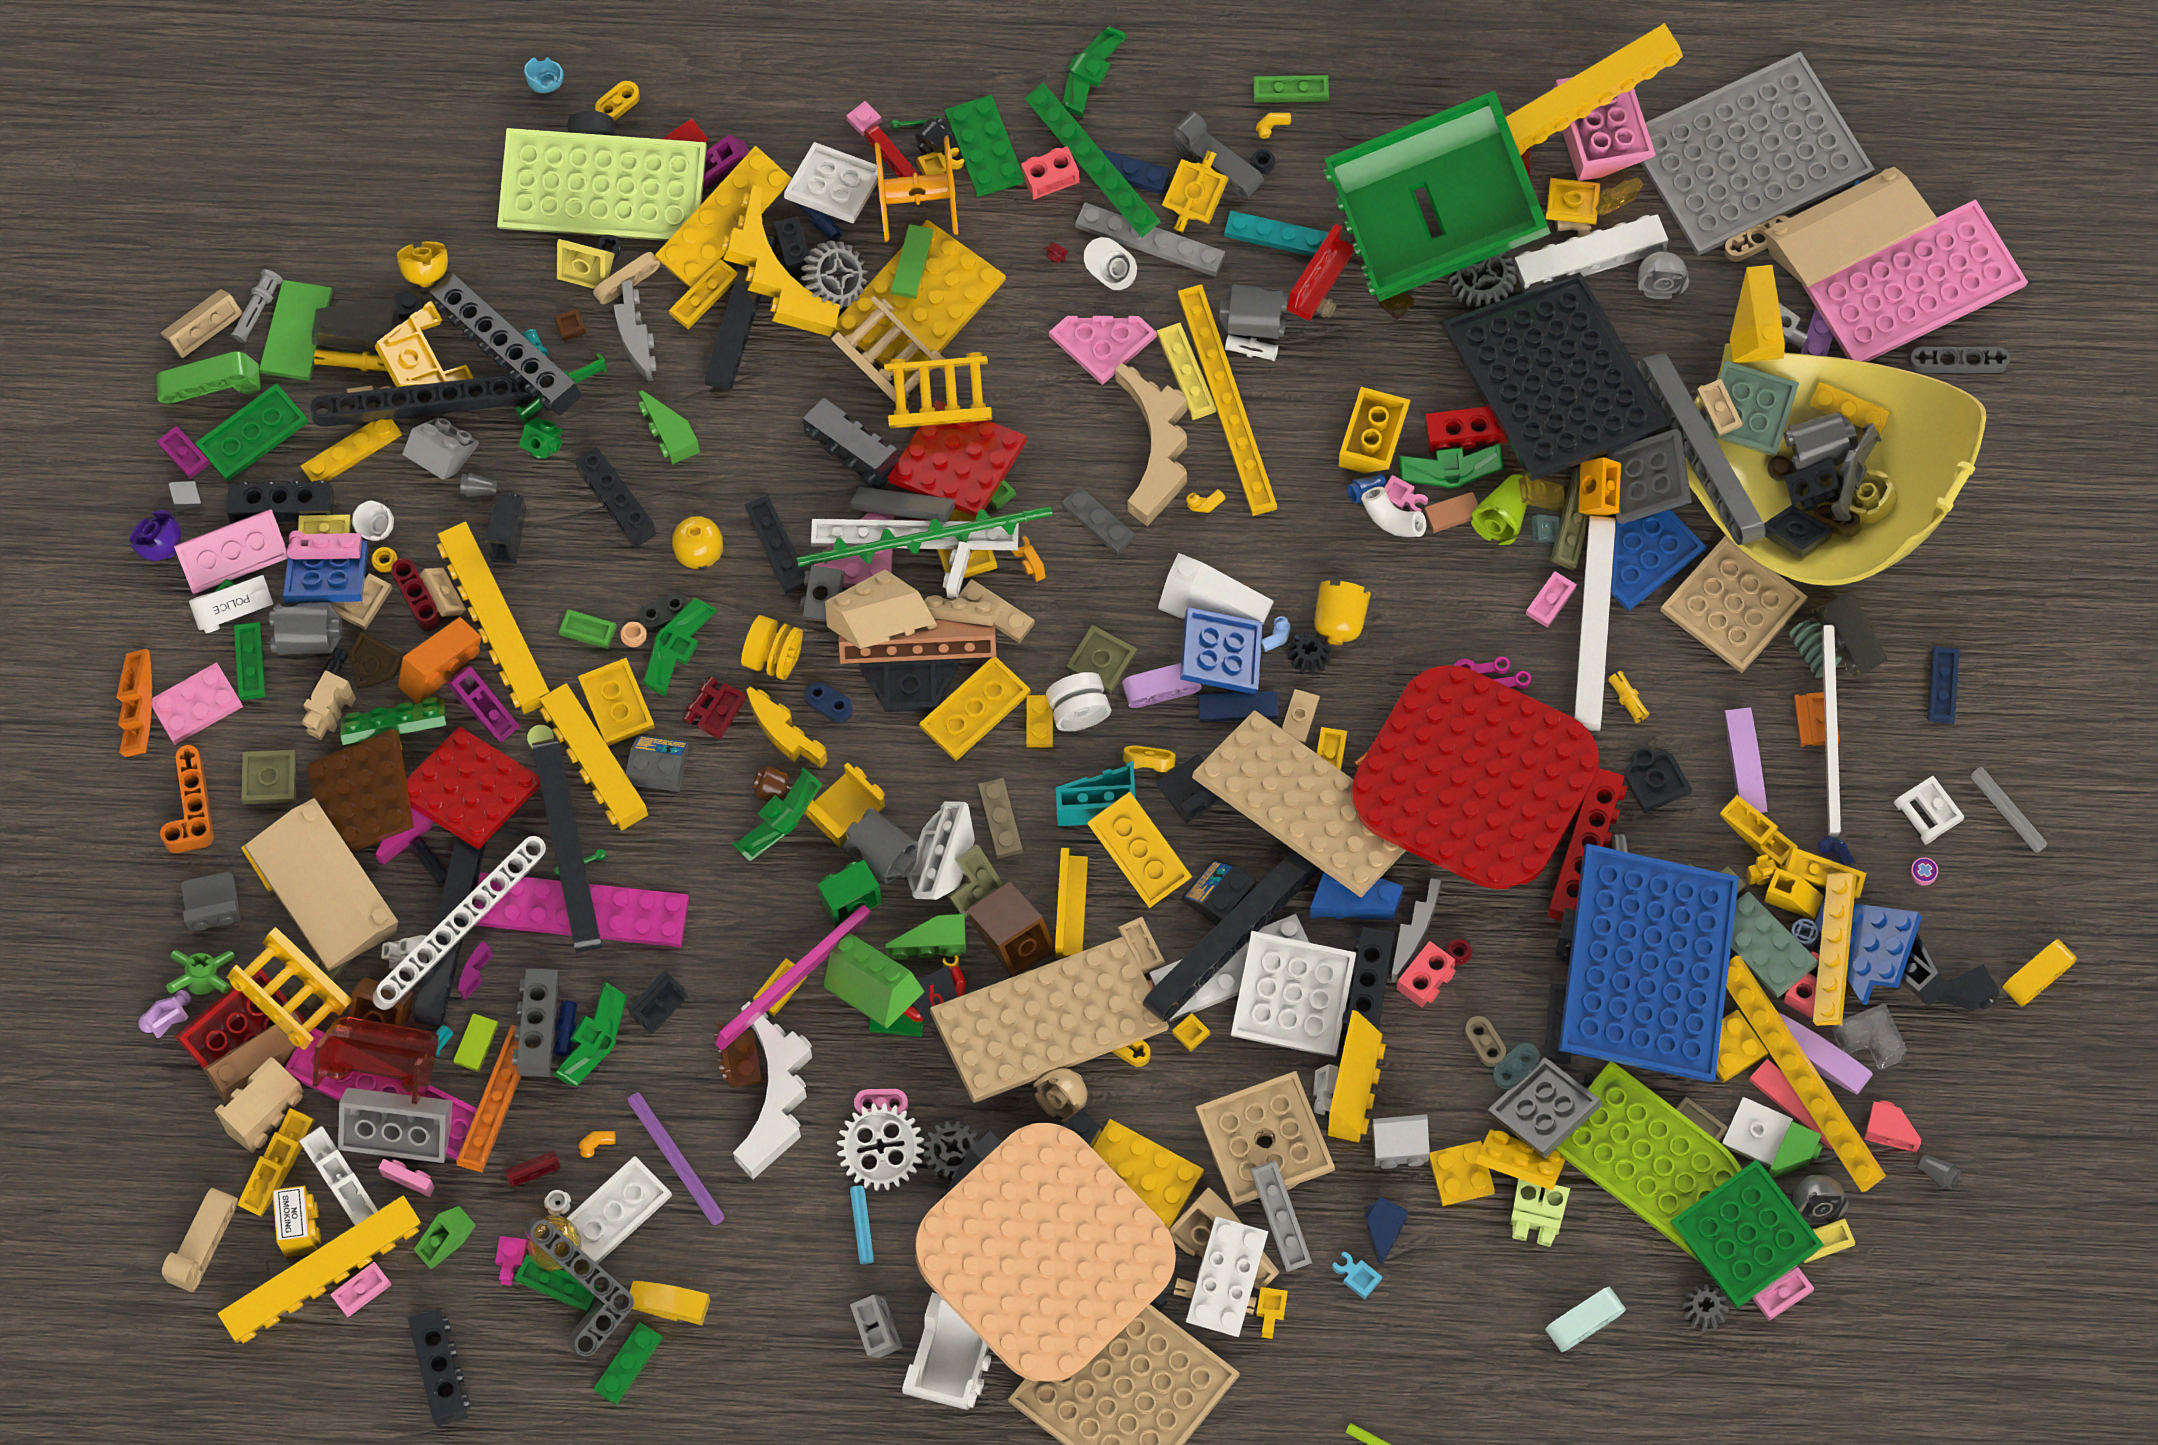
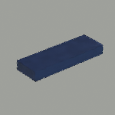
M1933 646L1928 722L1954 724L1960 649Z
M1277 691L1256 692V694H1203L1198 696L1200 722L1245 720L1254 710L1267 719H1278Z

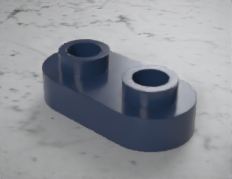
M814 682L806 688L805 699L810 708L836 723H843L851 718L853 707L848 697L822 682ZM816 691L822 692V695L819 697H816L813 694ZM842 704L844 707L841 710H837L835 706Z

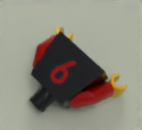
M953 955L954 963L949 964L943 958L942 969L917 980L925 992L902 1014L915 1022L923 1021L926 1024L933 1021L930 1014L931 1007L964 995L966 982L959 967L957 955Z

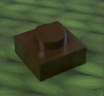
M1407 292L1379 301V305L1396 320L1415 303V299Z

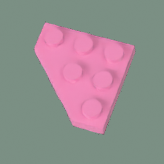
M1066 316L1049 331V337L1103 385L1115 374V369L1121 363L1126 365L1157 337V332L1139 316H1129V318H1113V316L1078 318L1077 316Z
M867 513L860 520H894V515ZM828 547L824 551L833 550V547ZM893 548L875 552L870 564H866L857 555L828 561L826 564L824 562L814 564V566L845 571L843 587H853L883 570H887L892 574Z

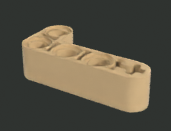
M214 1188L208 1191L178 1253L171 1252L163 1264L162 1275L166 1282L190 1292L195 1291L235 1212L238 1198Z

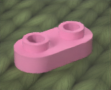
M866 1089L860 1091L854 1099L855 1110L860 1116L863 1115L862 1107L866 1102L875 1103L878 1110H881L883 1104L886 1103L888 1111L892 1110L890 1107L892 1102H898L900 1104L897 1112L898 1115L908 1109L907 1096L899 1089ZM871 1107L870 1109H866V1110H867L868 1112H871V1111H872V1107Z

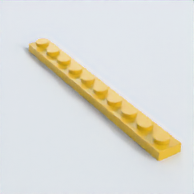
M1201 284L1179 290L1178 298L1251 514L1255 516L1277 510V504L1203 286Z
M1741 956L1732 958L1728 966L1727 989L1861 1192H1866L1886 1177L1885 1173Z

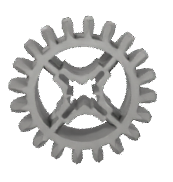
M828 241L826 244L820 243L817 248L811 249L809 251L811 256L804 258L808 265H804L801 268L806 272V275L802 276L801 279L807 280L808 284L804 288L810 289L813 292V297H821L823 303L829 300L833 306L835 303L839 304L840 309L843 306H850L852 304L851 301H857L859 299L858 294H862L865 291L861 285L868 282L862 278V275L868 271L861 268L865 261H858L857 259L860 252H852V246H844L842 241L836 243L835 241ZM824 259H826V261L824 262V269L822 272H820L821 264L824 261ZM835 272V274H841V276L834 278L833 276H827V274ZM848 278V284L845 288V280Z

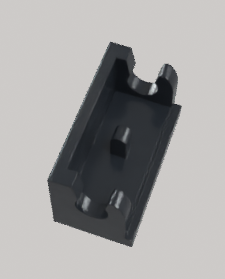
M664 970L633 1002L628 1010L631 1018L652 1035L688 998V994L683 991L684 987Z

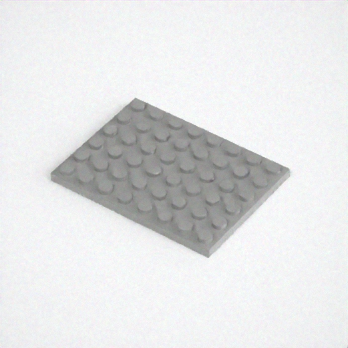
M1801 51L1646 122L1655 157L1640 162L1697 256L1725 244L1729 238L1774 217L1788 215L1854 184L1856 180L1861 181L1874 175L1875 171Z

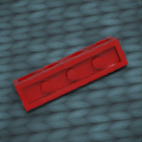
M1335 223L1291 290L1287 311L1310 321L1354 254L1355 249L1353 245L1340 239L1342 226Z

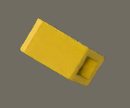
M1776 868L1764 902L1814 921L1824 896L1802 877Z

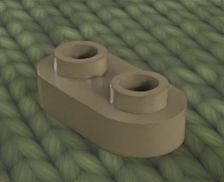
M1475 1016L1469 1019L1465 1027V1036L1477 1056L1486 1066H1499L1505 1059L1506 1047L1492 1024L1482 1016ZM1481 1029L1483 1034L1478 1036L1473 1031ZM1489 1051L1496 1052L1497 1056L1491 1058L1487 1055V1053Z

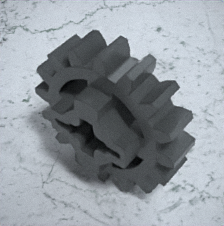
M946 1121L944 1129L936 1125V1134L930 1132L927 1134L931 1142H924L923 1144L924 1149L929 1150L923 1153L924 1159L929 1160L927 1162L928 1169L936 1167L935 1175L938 1176L943 1172L945 1180L949 1179L950 1174H954L956 1170L958 1171L964 1161V1155L967 1152L963 1149L965 1142L967 1141L969 1146H971L978 1139L976 1132L969 1134V1125L961 1129L959 1121L955 1123L954 1127H951L950 1123ZM935 1147L941 1152L939 1160H937L934 1154ZM955 1147L957 1148V1153L952 1151L948 1154L947 1149L953 1150Z

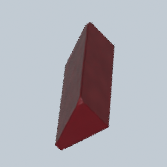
M551 1151L507 1168L504 1172L510 1187L513 1188L557 1171L561 1166L555 1151Z

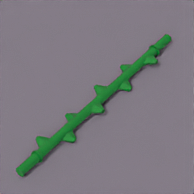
M1051 506L1027 511L1023 509L1022 512L992 518L981 509L978 510L976 519L973 522L943 527L935 518L931 520L928 531L895 537L887 528L883 529L879 541L849 547L841 538H837L833 550H822L820 553L797 557L798 566L803 567L823 562L826 564L828 561L859 555L866 564H870L874 553L877 551L907 546L913 554H918L922 542L955 536L958 541L967 543L971 532L1000 526L1008 535H1012L1017 523H1028L1027 521L1053 515Z

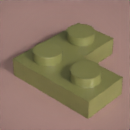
M977 844L955 859L968 881L947 895L957 913L964 914L965 918L968 916V908L1004 885Z

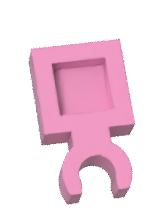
M1393 475L1384 487L1392 504L1400 510L1407 506L1410 512H1421L1422 509L1416 507L1415 504L1420 502L1427 505L1428 498L1425 495L1413 494L1414 486Z

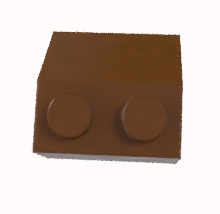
M364 977L352 993L345 1037L396 1051L410 1016L414 992L408 991L390 1009H380L373 1002V993L381 982ZM380 991L384 999H393L390 991Z

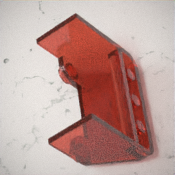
M352 1017L337 1018L315 1046L312 1086L318 1087L325 1076L332 1080H343L352 1071L402 1080L401 1086L408 1093L412 1094L411 1104H417L429 1086L438 1049L439 1036L434 1032Z

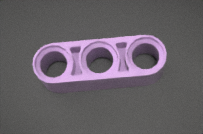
M1181 663L1132 675L1122 681L1126 698L1131 708H1139L1198 692L1202 686L1200 683L1180 680Z

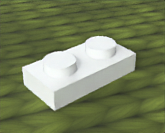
M959 541L957 550L953 549L951 553L950 565H952L950 573L946 572L943 582L947 598L957 599L971 554L969 543Z

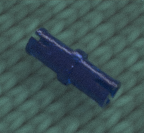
M562 1001L560 1003L559 1020L555 1025L557 1034L553 1053L561 1057L571 1054L572 1040L570 1038L576 1029L575 1016L578 1004L572 1001Z

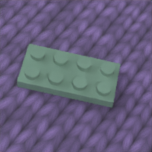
M1749 891L1736 901L1730 950L1736 956H1741L1751 972L1778 998L1816 968L1818 961Z

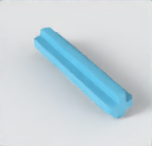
M853 1186L850 1188L859 1262L863 1265L871 1264L874 1262L865 1189L864 1186Z

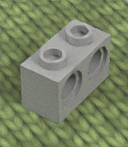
M871 1295L850 1304L867 1356L880 1358L903 1348L886 1297Z

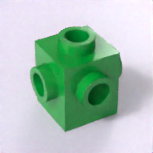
M536 417L525 424L519 447L531 452L534 457L546 459L552 454L557 453L561 448L562 439L560 438L563 429L556 427L549 420H541Z

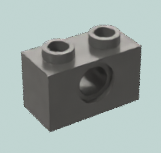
M811 565V570L806 571L804 585L808 586L807 594L802 596L800 611H804V617L826 621L825 601L842 593L845 571ZM825 586L828 595L824 600L819 601L815 597V591L817 588Z

